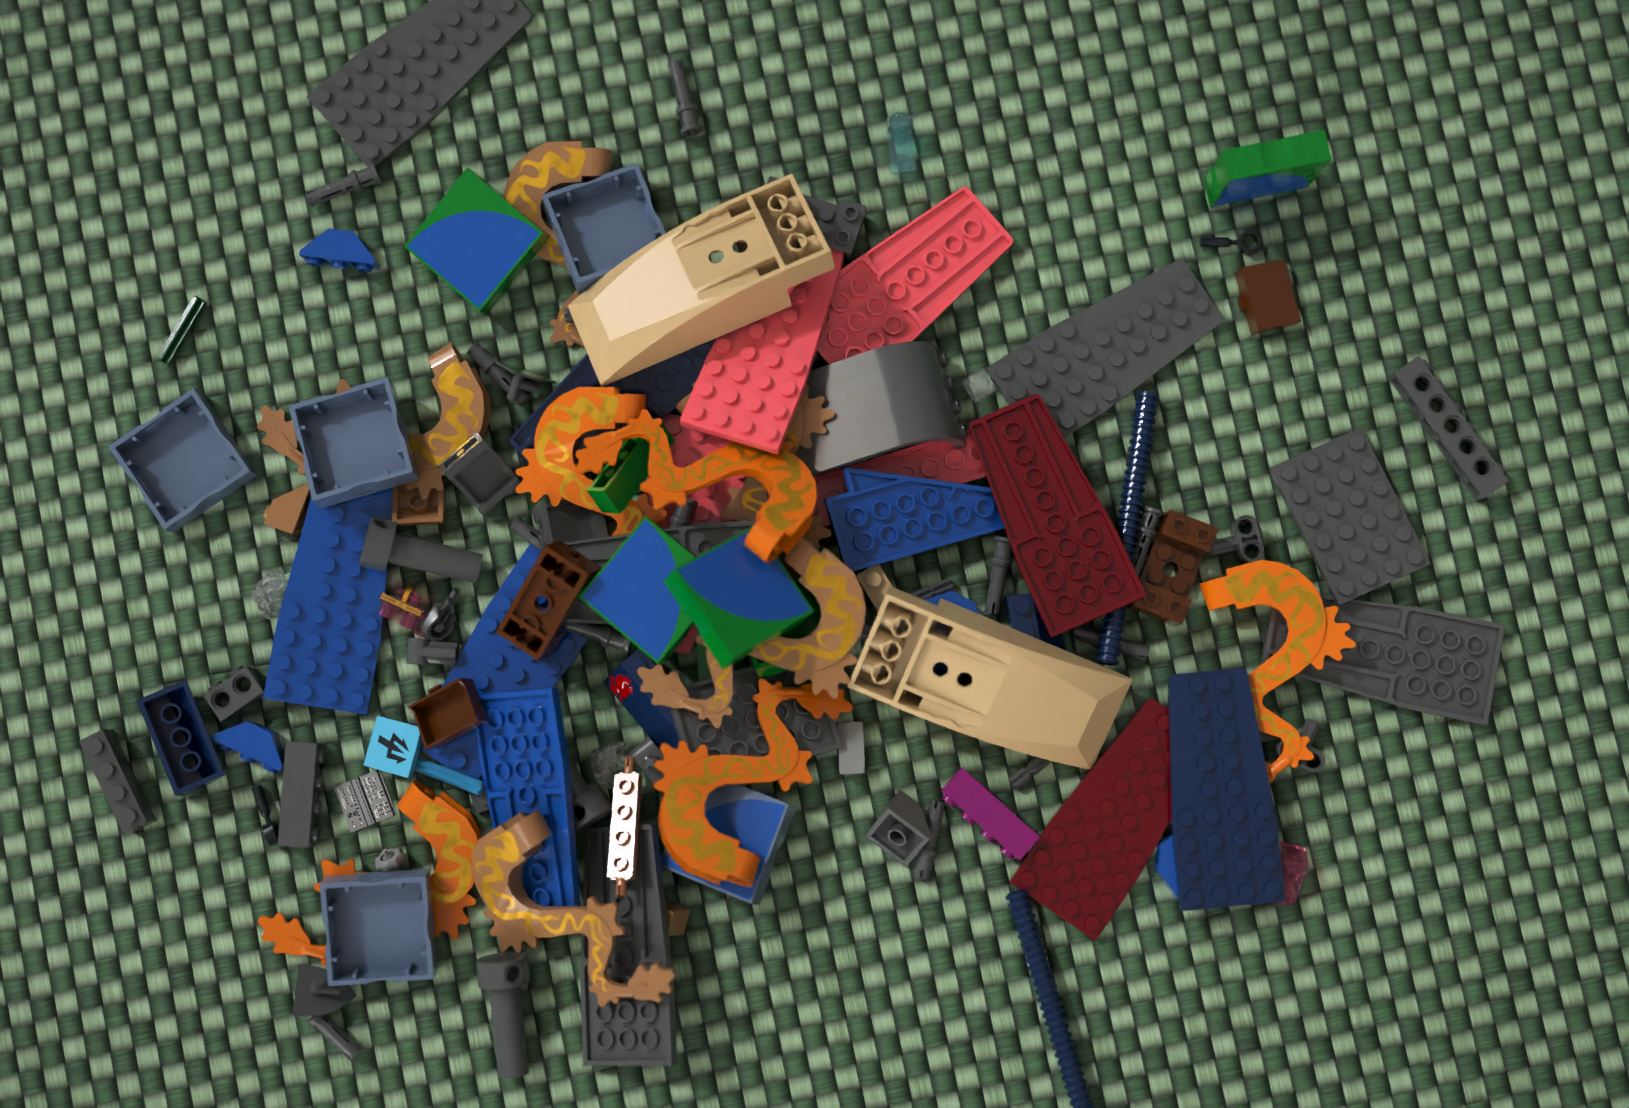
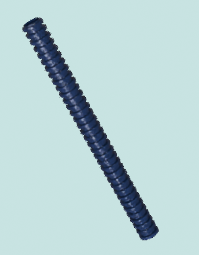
M1147 391L1139 392L1136 395L1138 400L1135 402L1137 408L1134 409L1136 415L1133 416L1135 423L1132 424L1134 431H1131L1130 434L1133 438L1129 441L1131 444L1128 448L1130 454L1127 455L1129 461L1126 462L1128 469L1124 473L1127 477H1124L1123 480L1125 482V485L1122 486L1124 492L1121 494L1123 500L1120 501L1122 508H1119L1121 515L1117 519L1120 523L1116 525L1117 533L1131 563L1135 560L1132 556L1136 554L1134 547L1137 546L1135 539H1138L1136 532L1139 531V527L1137 524H1140L1141 521L1138 517L1142 514L1140 508L1143 507L1141 501L1144 500L1142 493L1145 492L1143 485H1146L1144 478L1148 475L1145 471L1149 468L1147 464L1150 461L1148 455L1151 454L1149 447L1152 446L1150 439H1153L1151 432L1155 428L1152 425L1156 422L1154 418L1157 415L1155 409L1158 408L1156 401L1159 400L1157 394ZM1128 606L1108 613L1102 618L1104 625L1101 626L1103 633H1100L1099 636L1102 640L1098 643L1101 646L1097 650L1099 657H1096V661L1098 663L1109 666L1119 664L1117 657H1120V652H1118V649H1121L1122 646L1119 642L1123 640L1121 633L1124 632L1122 625H1125L1123 618L1126 617V613L1124 610Z
M1017 890L1008 893L1005 897L1010 902L1008 907L1012 908L1010 914L1015 918L1013 923L1017 924L1015 930L1019 931L1018 939L1022 940L1020 946L1024 947L1023 955L1027 956L1025 962L1029 963L1028 971L1032 972L1030 978L1034 979L1032 984L1033 987H1036L1035 994L1039 995L1037 1000L1041 1002L1040 1010L1044 1011L1042 1016L1046 1018L1045 1026L1049 1027L1047 1033L1051 1034L1050 1042L1054 1043L1052 1049L1056 1050L1055 1058L1059 1059L1057 1065L1061 1066V1069H1059L1060 1074L1064 1075L1062 1081L1066 1082L1064 1085L1065 1090L1069 1091L1067 1097L1071 1098L1069 1101L1070 1106H1073V1108H1094V1103L1090 1102L1092 1096L1088 1095L1089 1087L1085 1086L1087 1080L1083 1079L1084 1071L1080 1070L1082 1064L1078 1063L1080 1058L1079 1055H1076L1077 1048L1073 1047L1075 1042L1074 1039H1071L1072 1032L1068 1031L1070 1026L1066 1023L1067 1016L1063 1015L1065 1012L1064 1008H1061L1063 1003L1062 1000L1058 999L1060 996L1059 992H1056L1058 987L1057 984L1053 983L1055 980L1054 976H1051L1053 971L1052 968L1048 967L1050 965L1049 960H1046L1048 955L1043 951L1045 945L1041 944L1043 939L1038 935L1040 929L1036 928L1038 923L1033 919L1035 918V914L1031 912L1033 907L1032 905L1029 906L1030 898L1026 896L1028 891Z

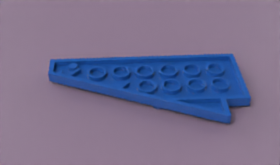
M847 467L842 469V474L848 492L824 499L841 561L853 572L1004 529L992 492L988 487Z

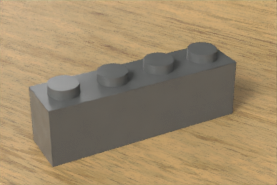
M102 729L80 740L79 743L122 833H134L156 822V818L113 729Z
M286 742L278 846L309 848L314 847L315 842L319 841L320 827L317 826V816H320L322 811L319 790H322L324 785V776L321 775V764H324L326 759V750L323 749V743Z

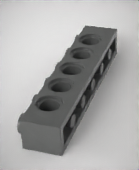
M1418 356L1387 378L1476 501L1483 499L1509 481L1506 477L1507 473L1504 467L1496 463L1492 458V452L1488 445L1479 440L1475 427L1469 421L1466 422L1461 415L1460 406L1448 397L1445 385L1433 376L1429 363ZM1416 380L1423 382L1424 391H1419L1416 388ZM1431 401H1435L1438 403L1439 412H1435L1431 409ZM1446 421H1449L1453 424V433H1450L1446 430ZM1461 442H1464L1468 445V454H1465L1461 451ZM1476 463H1480L1483 466V475L1477 473L1475 469Z

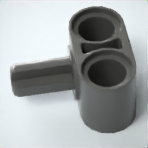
M1243 515L1235 519L1230 526L1231 536L1214 540L1210 550L1212 555L1235 551L1238 560L1243 564L1261 560L1264 555V546L1256 519L1250 515ZM1240 521H1244L1249 525L1248 534L1240 532L1238 528ZM1246 546H1251L1255 549L1256 555L1254 559H1250L1245 555Z
M1308 718L1305 720L1299 735L1300 737H1309L1310 741L1306 744V747L1315 756L1316 763L1310 768L1305 760H1299L1296 768L1306 772H1318L1325 765V756L1311 745L1320 724ZM1281 739L1276 741L1273 746V753L1276 758L1282 753L1281 749L1284 743Z
M648 736L633 748L629 754L631 757H635V762L649 779L655 783L664 778V774L654 767V763L657 760L663 761L664 757L659 747Z

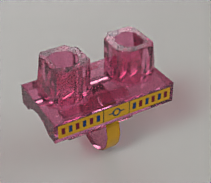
M409 585L406 590L397 588L395 594L401 596L402 600L384 592H381L378 598L382 600L378 615L392 621L397 609L405 611L399 624L412 631L418 625L420 619L426 616L427 613L410 605V602L419 604L422 599L415 595L416 587L413 585Z

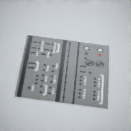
M375 770L334 787L351 833L396 815L380 770Z

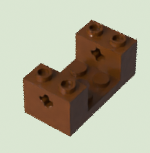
M1171 509L1167 511L1162 517L1157 530V537L1153 540L1139 577L1147 596L1129 604L1128 608L1175 627L1182 625L1191 603L1188 596L1203 556L1210 552L1219 528ZM1166 563H1173L1176 566L1177 573L1174 577H1169L1164 573L1163 569Z
M561 540L545 545L496 633L537 661L552 655L565 634L560 629L562 623L579 594L582 593L602 568ZM540 596H545L549 601V607L546 610L542 609L538 604Z

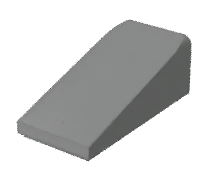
M863 722L837 723V730L843 746L838 749L839 774L865 773Z

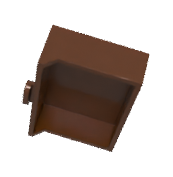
M1285 259L1243 267L1235 273L1241 296L1237 298L1240 311H1245L1251 336L1295 326L1301 322Z
M458 678L444 687L441 684L436 685L428 690L429 695L408 706L416 720L425 749H438L488 722L474 681L469 678Z

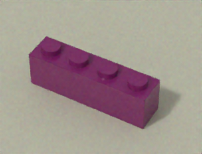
M962 767L957 770L940 790L944 793L942 799L952 808L957 805L964 812L961 816L968 823L973 825L976 822L982 827L983 830L980 833L991 843L996 840L1001 844L1002 848L1000 851L1010 860L1015 857L1020 861L1040 838Z

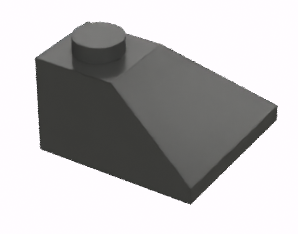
M899 790L868 830L865 837L906 867L929 841L931 833L921 805Z

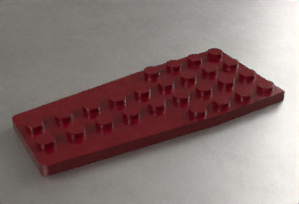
M1033 394L970 422L969 431L1018 568L1050 638L1147 596L1114 524L1038 394Z
M1154 699L1145 700L1052 816L1039 835L1040 838L1031 847L1009 880L1011 884L1020 890H1027V895L1095 941L1140 876L1171 820L1168 709Z

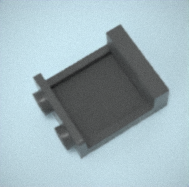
M478 432L438 465L446 477L460 489L482 515L493 511L498 506L499 501L506 495L513 494L516 491V487L521 483L515 473Z
M562 500L556 507L552 506L551 502H539L535 506V510H533L534 522L536 525H539L540 535H538V544L541 550H543L545 545L559 540L565 543L608 537L604 514L575 505L567 500Z

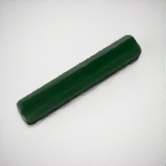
M198 296L192 297L157 356L159 361L167 365L172 363L206 305L203 299Z

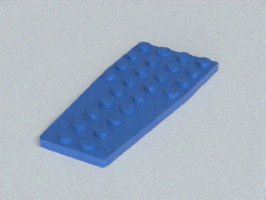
M393 488L325 508H319L312 501L311 497L277 620L263 699L368 714L382 633L385 600L380 597L382 593L385 594L388 563L385 572L359 566V560L371 516L392 521Z
M531 544L487 606L456 661L457 664L451 669L442 687L458 678L473 679L478 694L555 687L590 639L562 630L565 634L554 653L537 661L496 633L541 553ZM540 596L538 604L542 609L546 610L549 607V601L545 596ZM475 729L438 749H425L422 741L420 750L445 767L478 780L482 777Z
M558 687L478 694L488 722L475 728L481 774L493 829L522 811L525 816H528L535 810L540 809L553 834L541 842L543 848L530 856L524 864L521 875L523 888L532 901L542 906H581L570 765Z

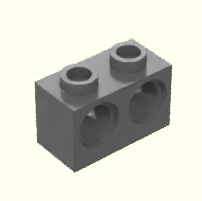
M240 666L234 669L229 674L231 676L225 682H216L209 687V693L203 696L221 722H229L263 698L265 684L253 667ZM245 678H248L251 682V687L245 692L241 684ZM224 693H227L230 701L224 707L220 702V698Z

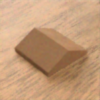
M407 483L393 487L392 521L397 522V526L444 524L446 513L445 488L442 492L433 488L429 499L423 500L420 497L418 488H415L413 491L407 490Z

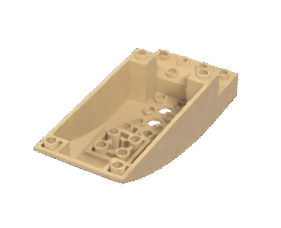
M789 174L724 202L665 233L607 272L572 301L568 308L600 385L603 387L792 306L788 288L833 270L835 266L831 250L793 174ZM734 245H735V247H736L738 253L733 250ZM720 252L724 257L719 263H712L709 261L711 254Z
M889 586L847 687L968 736L1035 757L1090 770L1095 763L1133 679L940 598L938 605H934ZM937 662H943L947 665L948 672L944 676H938L934 673L933 666ZM966 672L972 676L973 681L969 686H962L958 683L957 677L960 673Z

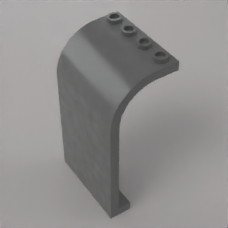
M901 342L882 346L811 370L807 385L810 387L809 399L823 396L825 402L822 407L834 411L836 415L833 419L824 422L827 433L824 435L812 433L813 447L806 449L800 446L796 456L806 464L814 477L918 443L946 441L957 449L967 446L965 438L968 437V431L964 422L961 423L959 418L962 409L958 399H954L952 390H955V383L952 376H948L946 367L949 366V361L946 353L941 352L934 344L929 342Z

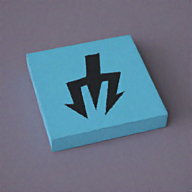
M377 716L363 765L412 779L422 744L418 726Z

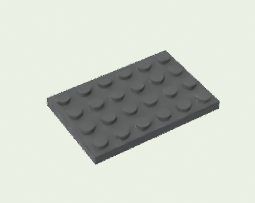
M1361 427L1269 469L1337 607L1431 564Z
M754 665L733 671L734 693L729 704L733 713L730 716H723L720 728H715L709 718L700 720L698 718L699 713L684 708L670 707L679 740L686 742L691 753H694L700 745H706L708 756L741 755L763 757L768 755L769 745L757 716L758 703L753 702L751 699L754 694L759 693V677ZM791 670L764 678L771 685L779 681L782 683V687H800L804 684L812 683L811 680H806L801 684H795L796 671ZM712 677L684 685L689 693V697L697 700H706L712 697L716 691ZM796 699L782 701L776 706L775 713L795 739L798 750L810 751L812 753L811 757L843 747L835 721L830 719L826 713H823L820 719H815Z

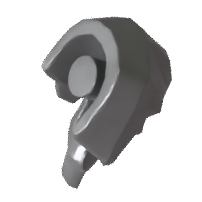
M457 588L452 590L441 605L438 606V603H436L426 616H423L421 631L426 638L433 641H441L453 631L456 615L455 613H452L449 617L448 615L452 611L453 603L458 595Z

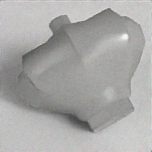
M390 848L382 850L380 855L374 860L375 869L378 872L401 871L400 866L405 860L403 849Z

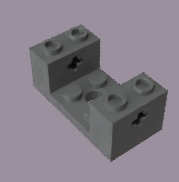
M770 176L768 183L773 182L779 178ZM803 194L829 248L844 253V261L851 263L865 221L867 206L843 198L839 206Z

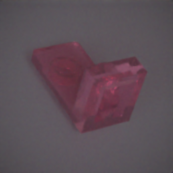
M1280 842L1286 901L1274 903L1292 907L1308 868L1307 853L1304 847Z

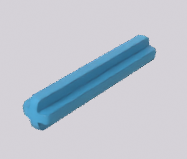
M417 759L415 771L476 795H481L484 791L483 781L426 759Z

